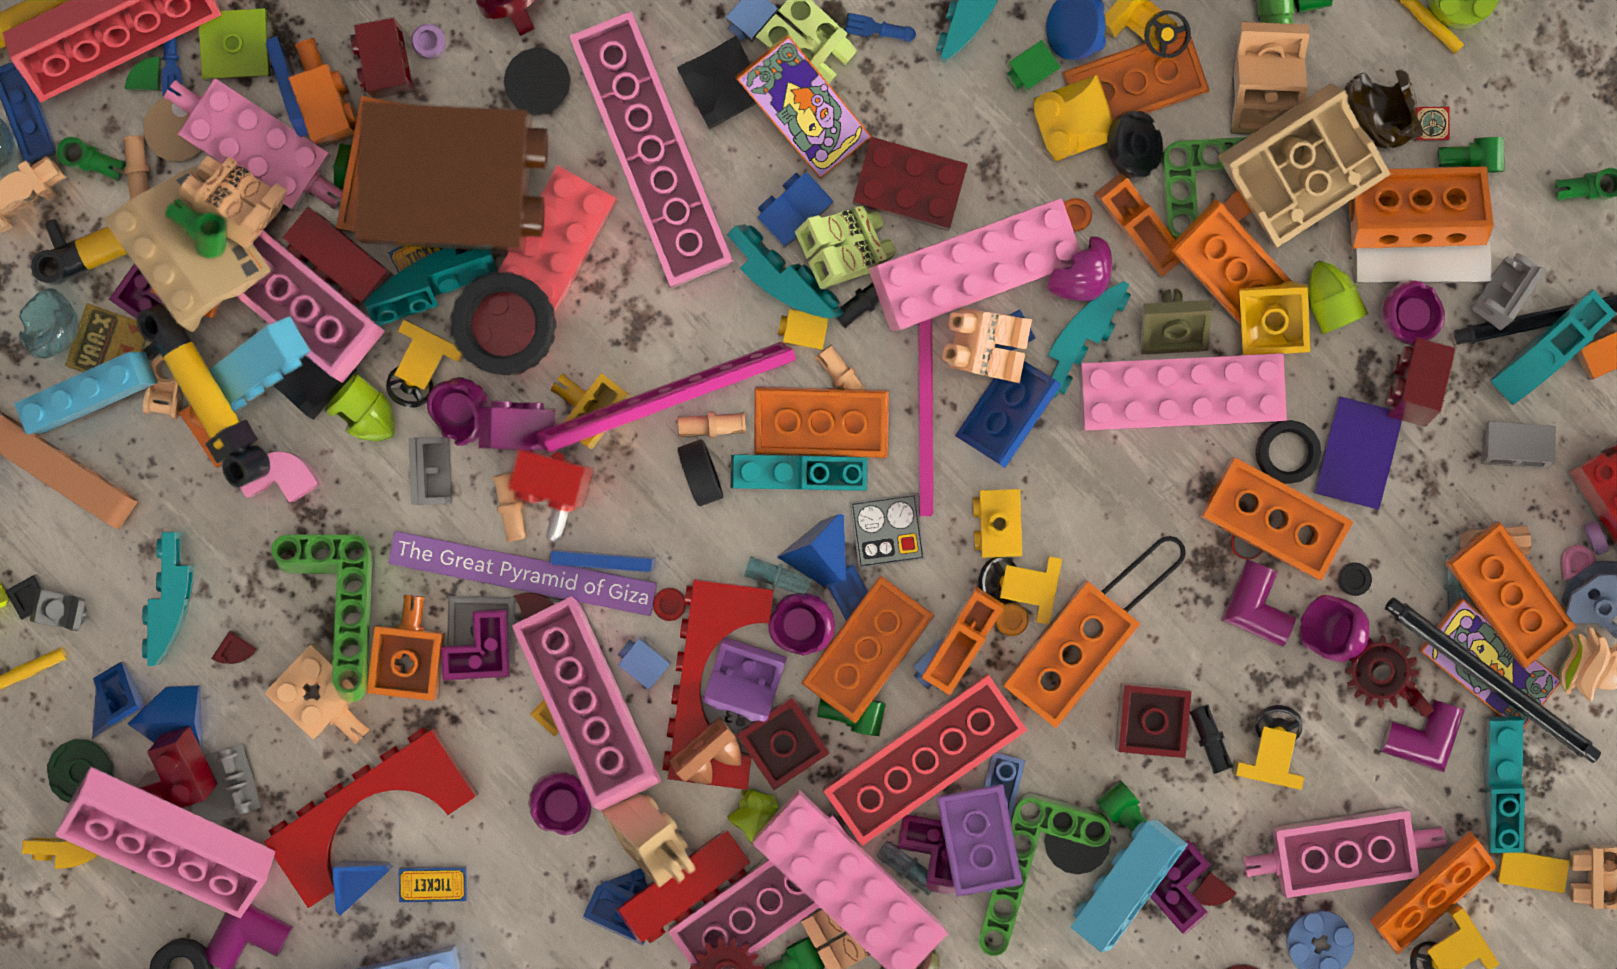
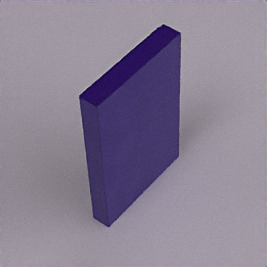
M1338 396L1313 493L1380 510L1402 420L1387 417L1388 408Z

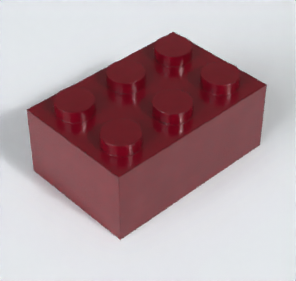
M871 137L852 205L864 206V208L870 210H877L881 213L949 231L968 163Z
M310 207L304 210L282 237L289 243L285 248L287 251L305 263L310 260L315 264L312 269L315 274L327 283H338L341 286L338 292L357 306L360 303H364L380 286L394 276L390 270L346 234L338 230L334 224L318 211Z

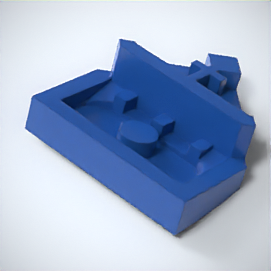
M641 868L631 871V873L604 881L601 885L596 886L582 919L643 946L644 942L641 943L636 940L615 910L647 886L643 870Z

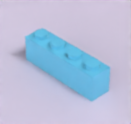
M289 316L266 326L209 370L232 410L236 412L247 405L245 399L250 401L265 392L263 386L268 388L282 380V372L285 375L302 365L300 359L308 354L310 349Z
M127 352L14 404L26 435L47 433L158 382L146 352Z
M1151 820L1146 823L1141 822L1131 834V838L1134 839L1127 850L1123 848L1112 860L1114 868L1108 876L1104 874L1100 877L1092 889L1095 892L1089 902L1084 901L1073 915L1076 920L1070 928L1101 953L1112 950L1188 845L1158 820Z

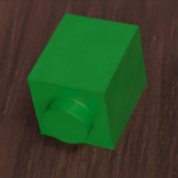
M1040 40L1008 62L1007 67L1010 71L1006 75L1016 90L1022 88L1026 94L1057 73L1061 67L1043 40Z

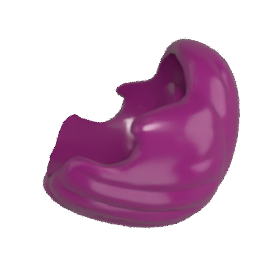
M1091 236L1088 249L1072 255L1074 260L1072 267L1069 269L1056 268L1053 270L1048 283L1050 293L1068 300L1092 301L1105 292L1112 274L1111 250L1109 244L1104 239Z
M1409 280L1396 284L1386 293L1381 302V323L1384 325L1386 332L1390 333L1394 339L1401 343L1410 345L1417 337L1430 340L1443 328L1445 322L1443 304L1435 289L1421 281Z
M463 377L452 378L437 384L428 395L427 410L432 420L440 428L442 436L456 440L454 444L457 446H465L479 439L480 408H491L488 394L483 391L480 385Z
M800 592L783 597L779 601L776 610L771 614L770 622L768 623L770 637L778 647L802 656L823 650L833 638L835 629L834 615L828 604L817 595Z
M1320 595L1308 605L1301 617V641L1306 648L1325 659L1334 662H1344L1356 657L1365 649L1370 634L1369 620L1366 613L1358 605L1339 597Z
M566 771L550 772L540 777L529 793L528 806L530 814L536 825L544 831H553L560 835L568 836L581 831L589 821L592 804L581 780L574 774H569Z

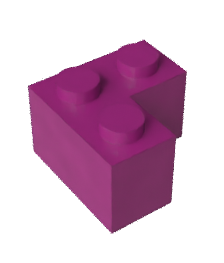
M492 401L491 408H480L479 448L545 450L539 445L536 434L539 431L555 426V410L543 409L544 403Z

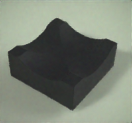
M737 36L677 67L709 129L757 104L735 77L751 64Z
M305 355L300 359L302 363L300 367L285 375L282 372L283 379L273 386L307 417L314 420L358 369L355 368L345 381L341 383Z

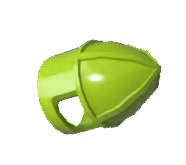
M1317 261L1310 273L1308 299L1309 309H1312L1322 334L1368 315V311L1357 290L1358 285H1355L1349 275L1333 264Z
M357 373L345 383L324 410L331 417L337 414L347 423L345 431L360 440L382 441L393 438L395 435V417L390 402L382 391H377Z

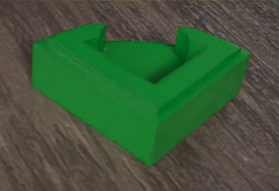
M150 57L137 63L129 72L124 89L160 91L161 57Z
M340 144L334 163V185L341 190L344 188L352 146L347 144Z

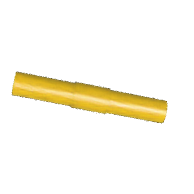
M1399 0L1454 54L1463 47L1464 43L1418 0Z
M62 647L57 648L0 675V690L67 659L64 649Z

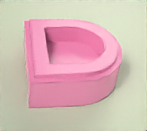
M1572 545L1565 549L1560 558L1562 580L1571 579L1593 562H1596L1593 551L1583 545Z

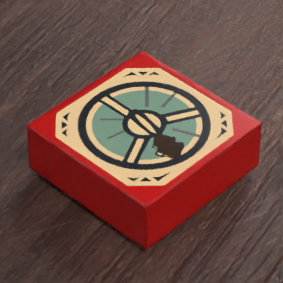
M1450 106L1416 107V115L1423 127V136L1414 139V141H1449Z

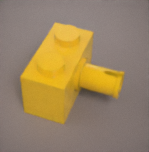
M564 373L557 380L565 385L567 390H564L556 383L551 388L553 393L555 392L574 407L564 422L632 397L602 373H600L587 391L569 379ZM605 432L583 439L580 442L592 450Z
M1020 489L978 490V497H972L973 517H979L980 531H974L973 533L974 551H980L982 558L1022 556Z

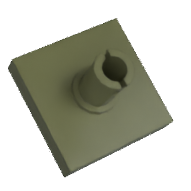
M1168 289L1161 294L1163 303L1143 304L1140 341L1141 354L1208 351L1212 319L1211 300L1182 301L1183 294L1178 289H1174L1175 299L1172 300L1171 289Z

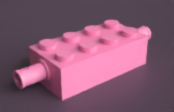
M216 78L205 94L201 96L193 93L177 80L170 85L181 96L178 97L167 90L164 99L169 100L189 113L188 120L178 133L179 136L222 164L230 157L237 162L236 166L246 168L255 178L268 186L273 187L277 183L287 189L283 204L294 211L297 210L304 197L309 193L331 206L332 209L338 206L340 202L328 194L332 193L341 199L343 190L321 177L322 170L332 157L327 151L304 136H298L295 130Z
M1404 807L1271 827L1274 843L1272 853L1248 857L1243 856V863L1246 865L1244 870L1247 878L1276 873L1279 876L1281 893L1286 898L1414 879L1419 876L1417 851L1439 847L1445 848L1446 839H1443L1445 831L1443 826L1413 831L1410 811Z

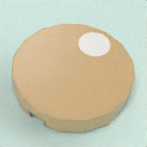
M164 98L158 100L148 110L144 120L143 135L148 147L158 157L170 162H187L197 158L203 151L178 135L188 120L189 113Z

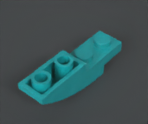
M951 0L946 19L952 22L948 33L941 32L936 51L942 53L940 62L947 63L972 41L993 12L998 0H958V2Z
M746 224L735 225L726 234L748 258L740 269L768 294L797 310L811 315L832 319L844 313L838 306L840 304L839 299L830 290L820 289L812 270L804 264L801 266L798 263L785 268L786 262L783 257L775 250H769L761 242L763 236L756 228Z
M445 248L416 261L394 275L364 302L371 320L377 325L388 324L439 306L436 298L437 295L454 291L467 284L469 285L479 276L498 272V268L490 250H470L457 255L454 248Z
M1123 281L1106 290L1098 298L1090 301L1069 321L1055 339L1046 357L1057 362L1050 377L1062 385L1053 398H1056L1058 393L1063 395L1066 393L1073 379L1072 376L1068 375L1074 363L1081 364L1089 348L1083 345L1084 342L1087 340L1095 345H1098L1101 339L1107 342L1116 325L1111 322V319L1116 310L1121 312L1124 310L1131 296L1130 293L1126 292L1130 284Z
M1590 289L1542 335L1534 338L1489 381L1511 405H1514L1595 338L1593 335L1612 319L1616 313L1594 289Z
M731 455L730 488L867 491L868 457Z
M162 532V538H158L156 542L157 558H161V572L156 574V590L161 592V598L148 599V605H144L142 609L143 625H147V638H144L142 641V657L147 659V666L160 665L169 653L180 633L189 607L193 587L194 565H181V532Z
M1521 716L1487 717V745H1484V783L1487 836L1490 853L1524 852L1525 787L1522 784L1524 720Z

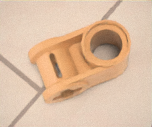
M160 355L151 363L158 383L146 388L143 399V413L148 415L151 412L167 414L172 419L177 420L182 408L183 392L174 376L167 378L162 374L161 366L164 359ZM157 400L166 401L169 404L157 402Z

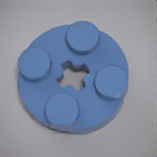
M1323 909L1313 910L1305 915L1302 914L1293 921L1287 932L1286 946L1292 962L1298 969H1344L1350 962L1354 952V934L1347 923L1337 914ZM1321 935H1326V942L1329 944L1328 948L1315 952V945L1311 943L1312 939H1319Z

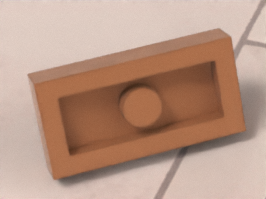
M719 717L669 762L684 782L690 780L699 784H710L713 776L710 760L714 758L727 765L740 766L741 750L733 732L722 718Z

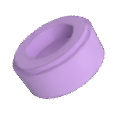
M423 24L413 31L411 45L419 56L428 59L435 58L444 50L445 36L437 26Z
M1597 520L1585 524L1584 530L1595 554L1601 555L1608 552L1607 541Z

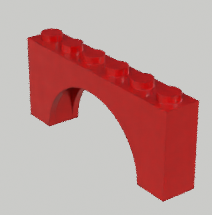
M694 579L693 586H686L684 605H690L689 619L682 618L680 638L686 639L684 652L678 651L675 671L682 673L680 685H673L671 704L677 705L676 718L669 717L667 737L673 738L671 751H665L662 768L663 771H668V780L683 781L669 761L710 725L702 704L701 682L703 671L711 652L724 637L736 629L750 624L769 623L774 589ZM741 751L740 766L727 765L712 758L710 760L713 770L712 782L706 785L747 790L752 760L749 753Z
M424 727L407 737L410 742L408 746L399 751L395 745L379 756L382 763L371 769L369 764L365 765L352 774L355 781L346 787L338 783L323 793L327 798L325 801L317 806L311 801L296 811L299 816L298 819L289 825L284 819L268 830L271 837L263 842L268 848L276 851L274 855L275 860L307 908H310L334 892L331 857L333 839L345 815L358 802L381 792L403 790L426 796L437 803L449 815L479 794L435 728L429 732Z

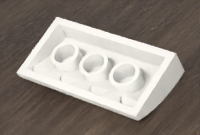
M1490 238L1487 245L1356 248L1353 249V282L1355 284L1400 283L1409 280H1417L1422 283L1491 282Z

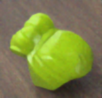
M749 789L741 791L743 798L738 801V808L732 811L727 816V819L735 827L741 829L752 844V838L775 815L778 809V802L771 794H764L758 790Z

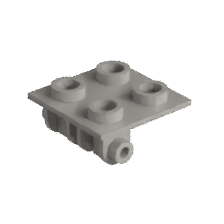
M243 744L204 755L218 784L205 801L191 805L193 814L215 822L262 808Z

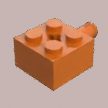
M310 38L295 44L305 72L291 76L289 80L311 142L322 148L353 137L358 113L355 106H351L350 102L346 100L345 94L350 92L344 75H340L338 70L335 71L328 64L323 65L315 43L316 40L315 38Z
M403 595L401 624H398L397 627L387 625L374 626L367 694L435 701L439 695L442 668L441 646H444L446 632L424 630V627H421L425 597L415 596L414 598V595ZM406 654L409 655V660L414 661V666L408 668L407 671L404 670L403 664H399V659L404 658Z

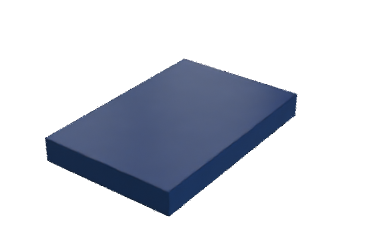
M1024 361L1020 383L994 378L955 436L1005 468L1062 384Z
M556 549L551 551L550 563L552 565L651 572L655 569L656 557Z

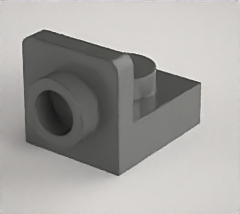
M36 588L29 621L78 632L80 624H83L87 614L85 599L74 594Z

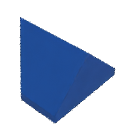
M837 514L820 521L778 555L777 558L822 586L829 587L846 581L844 515Z
M122 662L93 678L96 689L92 739L139 712L147 705L146 700Z
M200 685L165 687L127 724L153 743L162 734L190 726L203 752Z
M341 860L333 867L336 912L341 916L393 868L392 864L382 861Z

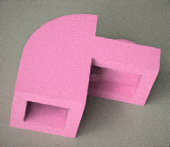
M271 452L267 454L270 460V471L267 476L240 488L246 498H252L277 482L288 501L295 502L322 485L310 464L299 455L290 452Z

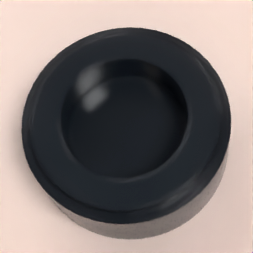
M1347 563L1341 567L1337 574L1339 588L1345 594L1351 596H1359L1366 593L1372 583L1371 572L1361 563Z

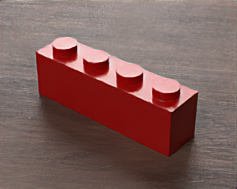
M728 830L720 832L688 856L695 870L688 874L682 869L681 872L684 875V879L678 883L672 877L661 887H658L653 881L615 909L638 942L642 943L645 940L649 944L654 942L666 932L663 927L674 920L678 924L693 913L690 909L691 906L700 900L703 904L707 903L720 893L717 887L727 880L732 884L747 873L744 868L750 864V861Z

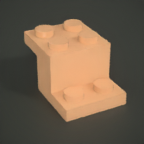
M1241 22L1233 70L1235 103L1231 121L1232 133H1254L1305 100L1307 92L1305 57L1310 35L1309 25Z

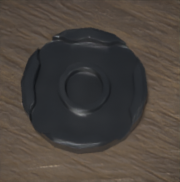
M531 48L521 51L512 58L505 70L504 86L508 98L516 108L527 110L529 114H548L563 105L569 95L571 78L568 67L560 56L548 49Z
M1129 111L1117 116L1110 126L1107 137L1108 153L1112 164L1119 173L1128 178L1147 177L1152 174L1150 172L1153 169H1157L1162 158L1163 140L1160 129H1155L1153 125L1154 119L1143 111Z
M1060 812L1053 818L1054 823L1060 828L1068 827L1073 821L1072 817L1066 812ZM1097 821L1090 822L1085 828L1086 832L1092 837H1099L1105 831L1102 823ZM1045 833L1044 844L1048 857L1056 867L1066 873L1079 875L1092 872L1102 865L1109 854L1111 838L1109 837L1108 841L1103 845L1094 847Z

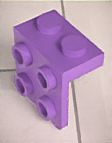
M724 637L703 701L717 710H728L743 715L748 720L767 721L787 657Z

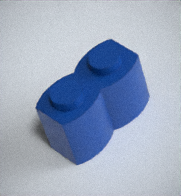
M807 172L801 177L798 173H795L782 185L786 190L777 199L771 195L758 207L761 214L757 217V220L783 248H786L797 238L795 231L808 218L822 215L834 202Z

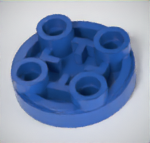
M1056 0L1047 17L1046 35L1050 47L1058 56L1069 60H1083L1090 57L1094 52H1100L1105 47V7L1102 0Z

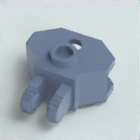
M1617 561L1593 562L1567 581L1562 602L1567 607L1566 614L1575 624L1597 623L1600 628L1604 626L1615 639L1617 638V623L1612 619L1617 617ZM1592 577L1591 580L1583 584L1586 578Z

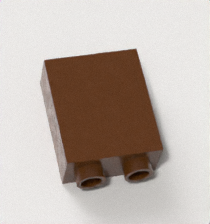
M362 102L355 239L363 244L525 252L526 237H543L545 198L543 196H528L530 169H546L548 128H532V116L527 110Z

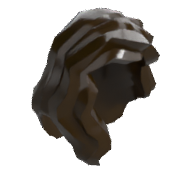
M1404 70L1395 71L1398 82L1391 87L1374 83L1364 72L1354 76L1350 83H1347L1345 86L1348 105L1360 127L1378 148H1396L1423 136V127L1415 111L1417 99L1414 87L1410 82L1409 74Z

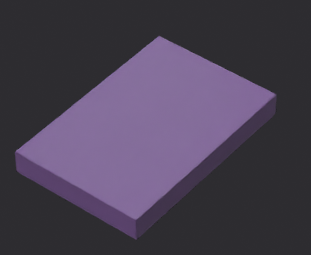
M1003 784L938 796V807L956 897L1021 885V873Z

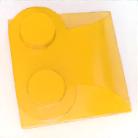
M1098 75L1033 98L1034 114L1043 140L1055 161L1066 159L1107 143L1109 129L1114 120Z
M1288 281L1277 286L1240 289L1243 355L1311 352L1308 284Z

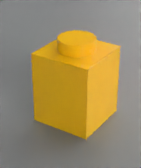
M789 309L788 316L781 315L778 335L784 336V344L822 351L829 318Z

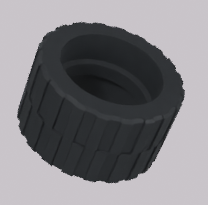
M491 272L488 275L475 278L472 283L467 284L462 289L461 294L454 302L455 305L451 312L450 330L457 350L476 368L492 374L503 376L515 373L520 374L526 372L531 367L534 368L543 357H546L555 339L554 334L555 328H557V320H555L553 305L548 300L549 297L531 280L512 272ZM498 292H511L521 296L529 303L535 315V332L530 343L520 352L509 356H498L484 350L476 341L472 330L473 314L479 303L487 296Z

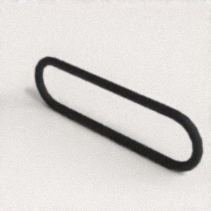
M1166 536L1159 539L1101 592L1106 594L1162 543L1172 541L1178 544L1181 551L1178 561L1123 609L1126 612L1130 611L1181 565L1186 555L1185 546L1176 537Z

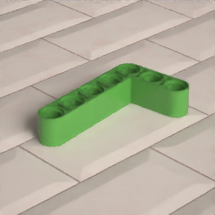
M1247 137L1176 141L1164 149L1161 158L1165 226L1175 240L1182 234L1177 232L1173 226L1176 216L1186 217L1190 225L1198 218L1196 173L1226 171L1220 160L1216 164H1209L1203 159L1204 148L1213 147L1220 155ZM1180 149L1184 152L1186 162L1183 166H1175L1170 162L1169 153L1171 150ZM1180 182L1185 184L1188 189L1186 199L1178 200L1174 198L1171 193L1173 183Z
M283 535L278 537L272 544L271 552L281 571L290 574H337L332 681L337 694L342 700L356 702L363 698L367 689L373 562L368 543L358 535ZM287 549H295L296 554L291 559L285 560L281 558L282 553ZM321 549L330 550L326 558L321 560L314 558L317 551ZM354 549L364 551L358 559L352 560L347 558L348 554ZM352 581L362 582V586L357 591H347L346 587ZM351 613H359L361 615L360 619L354 624L344 622L347 615ZM349 645L359 646V651L355 655L350 657L343 655V651ZM354 677L358 679L355 687L351 689H343L341 687L343 681L347 678Z
M1026 794L1018 800L1011 822L1013 838L1018 835H1025L1030 839L1031 845L1026 850L1016 849L1019 868L1022 874V884L995 889L991 892L979 936V945L985 954L989 956L1001 955L1009 945L1040 832L1098 847L1106 843L1110 837V823L1105 815L1037 794ZM1026 803H1034L1039 807L1040 813L1036 818H1026L1021 812L1022 806ZM1057 813H1068L1073 820L1071 825L1066 828L1058 827L1053 820ZM1097 821L1102 823L1105 828L1104 833L1099 837L1090 836L1085 829L1090 822ZM1000 899H1006L1011 902L1013 909L1007 914H1001L996 911L994 904ZM991 931H997L1002 934L1004 941L1000 945L992 946L986 941V934Z

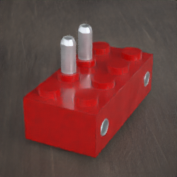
M519 449L508 489L516 491L514 498L523 501L540 503L543 502V499L549 500L548 507L552 508L553 511L546 537L548 540L556 542L562 537L568 512L575 511L576 507L584 506L594 468L564 460V455L560 452H555L550 456L532 450Z

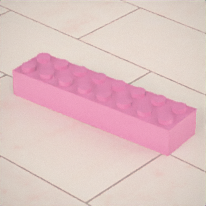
M632 11L570 35V40L670 287H677L734 264Z

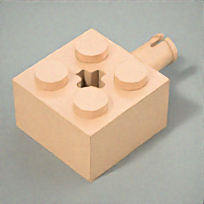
M317 643L311 644L264 694L312 739L319 737L329 725L335 724L356 745L370 729L348 710L351 702L342 700L337 694L332 681L333 658ZM353 677L347 678L343 681L341 687L343 689H351L355 687L357 681ZM318 684L321 687L318 690V694L321 697H310L308 685Z

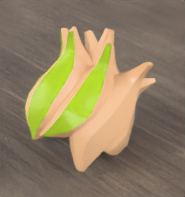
M1593 627L1587 628L1588 641L1582 634H1578L1577 639L1571 633L1568 635L1571 651L1561 666L1559 675L1561 686L1567 695L1571 694V690L1574 687H1577L1589 702L1593 700L1596 688L1617 689V643L1609 648L1604 636H1601L1599 632L1595 633Z

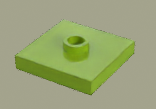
M265 8L220 11L221 16L199 26L203 80L270 76V60L265 44L267 43L266 40H268L267 10Z

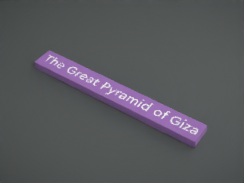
M400 531L394 532L388 564L562 599L572 596L578 602L651 616L657 583L574 566L552 565L549 561Z

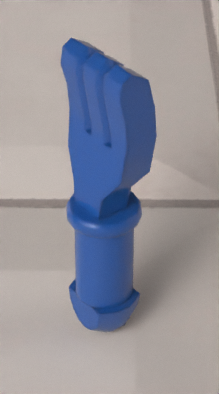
M853 13L847 14L844 31L848 34L863 37L880 34L881 38L885 36L902 39L904 42L912 41L916 37L915 30L910 26L888 24L886 21L880 24L876 23L871 17Z
M175 37L163 43L164 56H162V59L166 61V65L162 69V96L165 95L167 90L177 96L181 95L170 87L175 80L182 85L181 69L176 65V60H179V56L177 55V39Z

